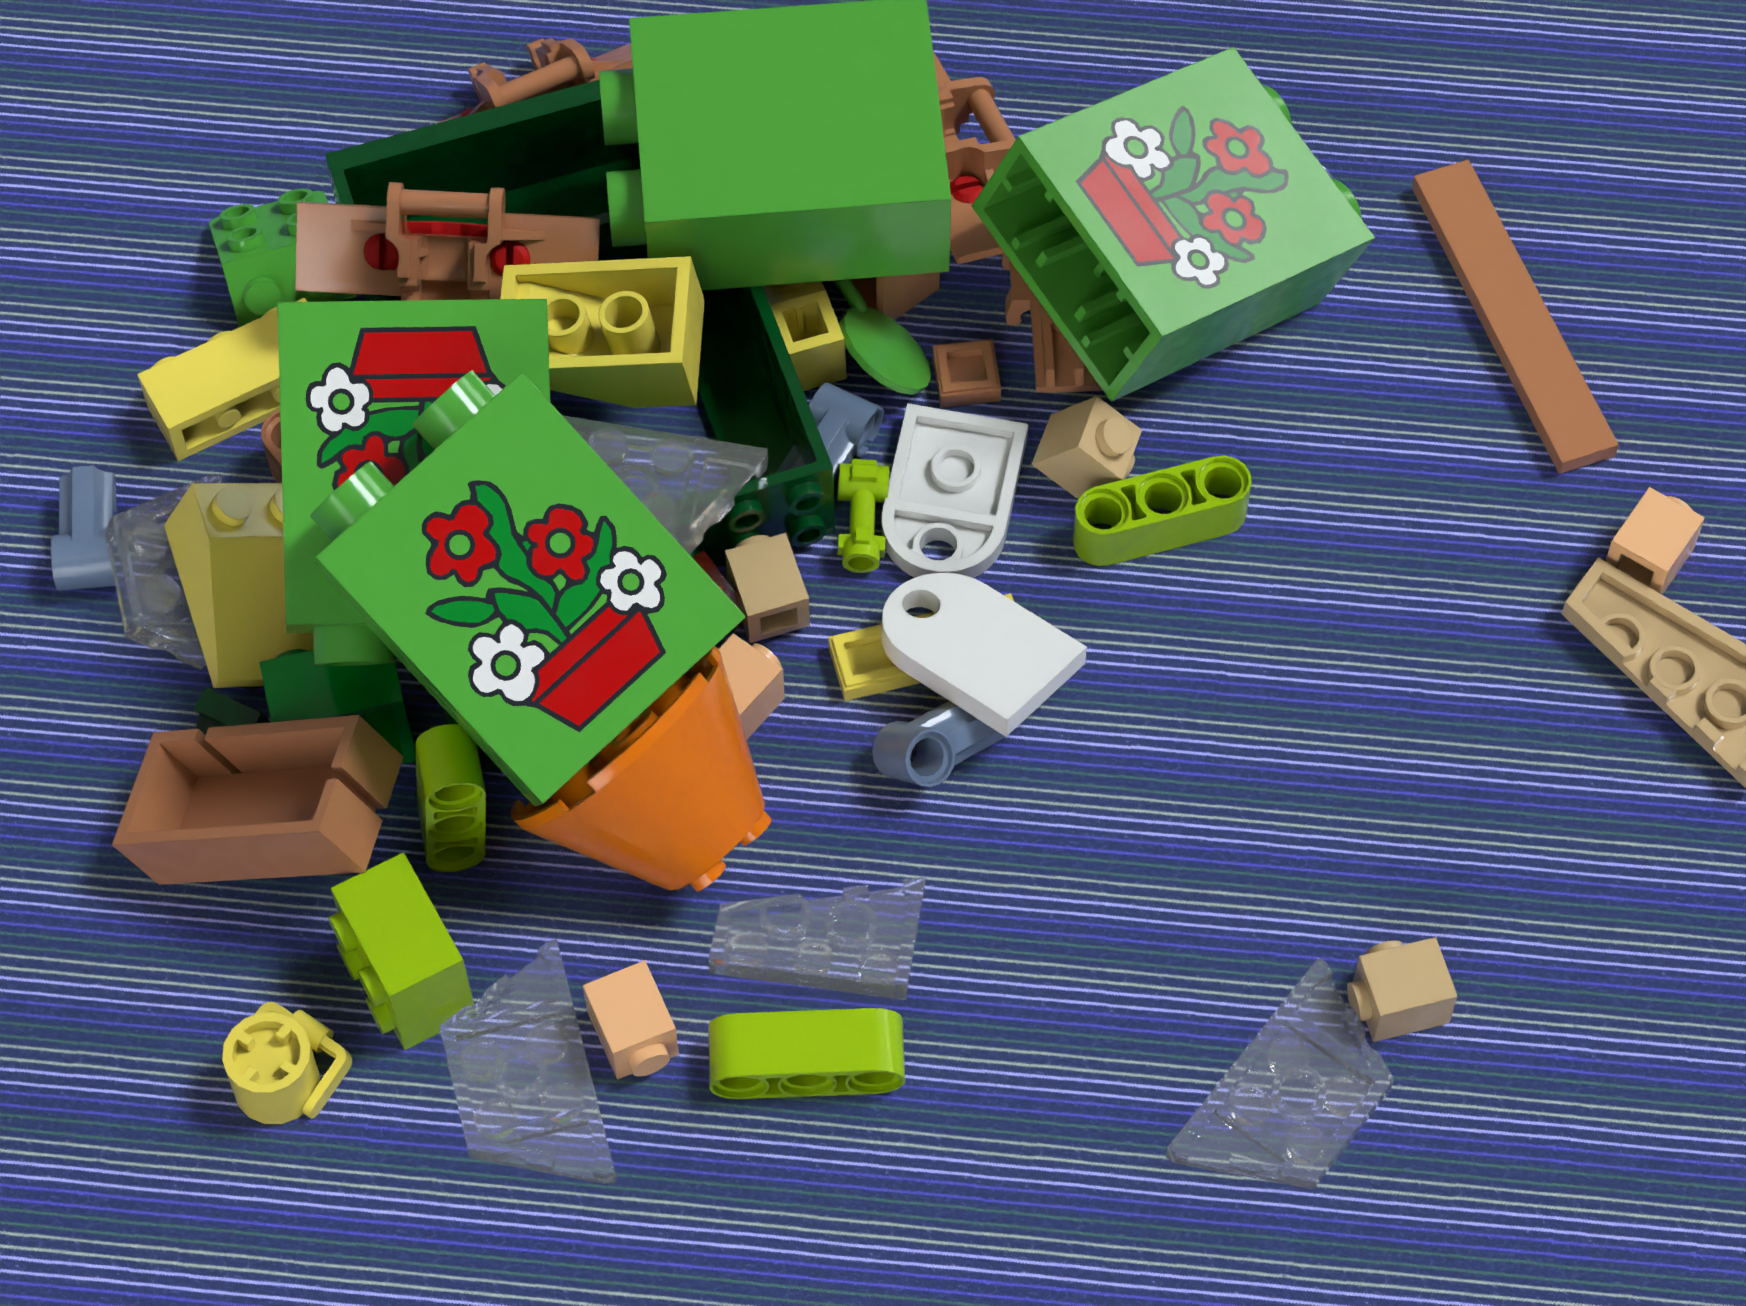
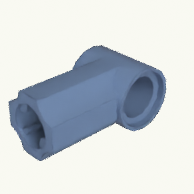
M825 382L815 393L809 407L833 466L835 486L839 478V463L849 464L854 455L857 457L865 455L868 447L864 446L867 439L873 442L882 424L884 410L883 407L829 382ZM794 445L776 473L805 465L801 454L797 452Z
M94 465L72 467L68 474L59 477V535H53L51 539L52 573L58 591L123 585L124 559L118 530H116V481L113 472L102 471Z
M948 701L909 723L902 721L888 723L877 734L872 754L876 767L885 776L920 786L932 787L941 784L947 779L954 765L1000 741L1005 736ZM916 744L917 753L914 761L911 764V752Z

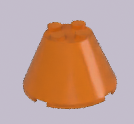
M714 646L546 802L535 807L530 801L527 806L520 800L514 802L511 810L512 819L525 831L669 891L680 890L690 884L698 892L713 883L726 868L722 858L739 842L742 846H745L754 841L768 828L772 821L764 811L765 801L719 649Z

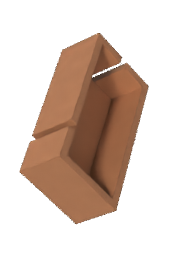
M360 715L208 728L206 735L199 729L153 732L112 846L159 885L366 872L383 821L375 811L376 809L387 808L403 756Z

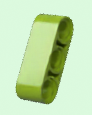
M1226 455L1213 456L1086 490L1078 498L1075 506L1074 550L1082 560L1089 564L1107 566L1231 534L1237 531L1245 522L1252 483L1250 471L1244 463L1236 458ZM1224 493L1228 494L1231 497L1221 499L1214 497L1211 494ZM1165 508L1172 512L1169 514H1159L1152 511V509ZM1105 523L1111 525L1112 528L1101 530L1091 525Z
M459 724L433 727L423 732L416 741L417 809L428 867L440 872H457L477 865L485 856L486 792L478 746Z
M861 1008L734 1013L716 1017L710 1021L708 1026L709 1089L719 1097L757 1099L880 1094L895 1091L905 1083L903 1019L899 1013L892 1010Z

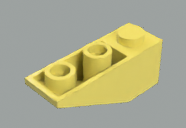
M822 282L763 286L803 391L820 387L825 382L834 383L847 379L844 336Z

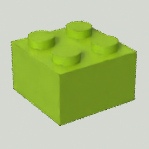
M404 852L331 888L338 912L329 916L328 919L340 943L337 945V949L354 981L360 979L368 995L365 998L366 1003L382 1034L394 1030L404 1050H407L476 1015L464 960Z

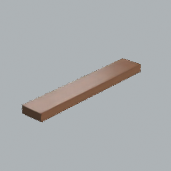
M1469 159L1415 175L1412 190L1558 473H1565L1615 457L1619 444Z

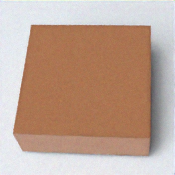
M993 339L932 345V358L940 408L1001 401V384Z

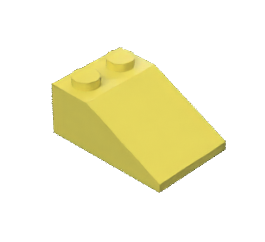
M691 256L504 265L500 299H547L550 390L632 408L696 405L705 300Z
M192 483L164 524V528L213 688L264 686L259 662L275 659L281 653L293 649L314 650L313 633H286L282 483Z

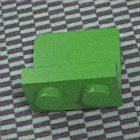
M305 188L295 189L282 194L278 201L254 207L251 204L234 205L223 210L219 217L209 222L239 327L261 318L266 312L277 307V302H296L304 297L307 302L344 301L357 297V294L296 291L297 203H328L323 191H312Z

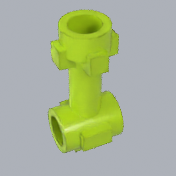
M852 459L851 464L839 463L837 500L850 501L849 534L838 535L837 555H842L843 567L851 572H872L880 566V557L884 558L886 537L874 535L875 502L884 503L885 498H888L889 466L877 465V460Z

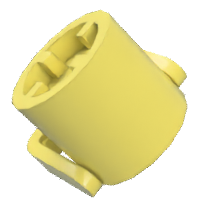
M267 1002L257 1010L255 1015L244 1018L231 1029L223 1045L222 1061L238 1107L249 1118L263 1124H284L298 1119L303 1114L313 1119L320 1113L352 1065L351 1054L332 1040L333 1030L303 1010L299 1009L293 1014L275 1002ZM312 1050L317 1053L324 1051L335 1058L321 1080Z

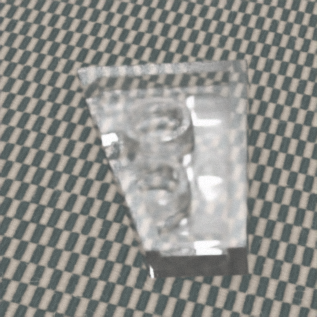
M926 877L905 879L901 888L870 892L868 885L844 887L843 895L806 900L800 894H791L720 904L709 955V973L907 1000L925 896Z

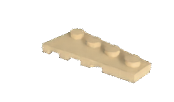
M1598 557L1565 601L1562 615L1746 788V644Z

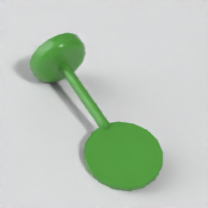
M850 279L833 280L851 307L843 314L839 322L845 345L851 356L864 371L880 384L898 393L914 395L922 392L928 386L931 379L929 362L920 345L906 329L891 317L874 308L867 307L865 300Z

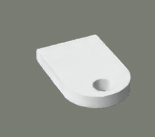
M907 403L889 479L888 498H885L882 510V536L886 537L885 548L893 562L900 569L914 578L931 573H955L974 578L992 566L1004 547L1028 438L1027 423ZM944 541L952 545L955 552L945 560H932L926 557L921 549L929 542Z
M931 573L910 579L891 593L883 608L881 640L889 659L903 672L1005 737L1085 664L1087 646L983 582L965 575ZM914 607H924L936 614L927 618H917L909 615L906 611Z

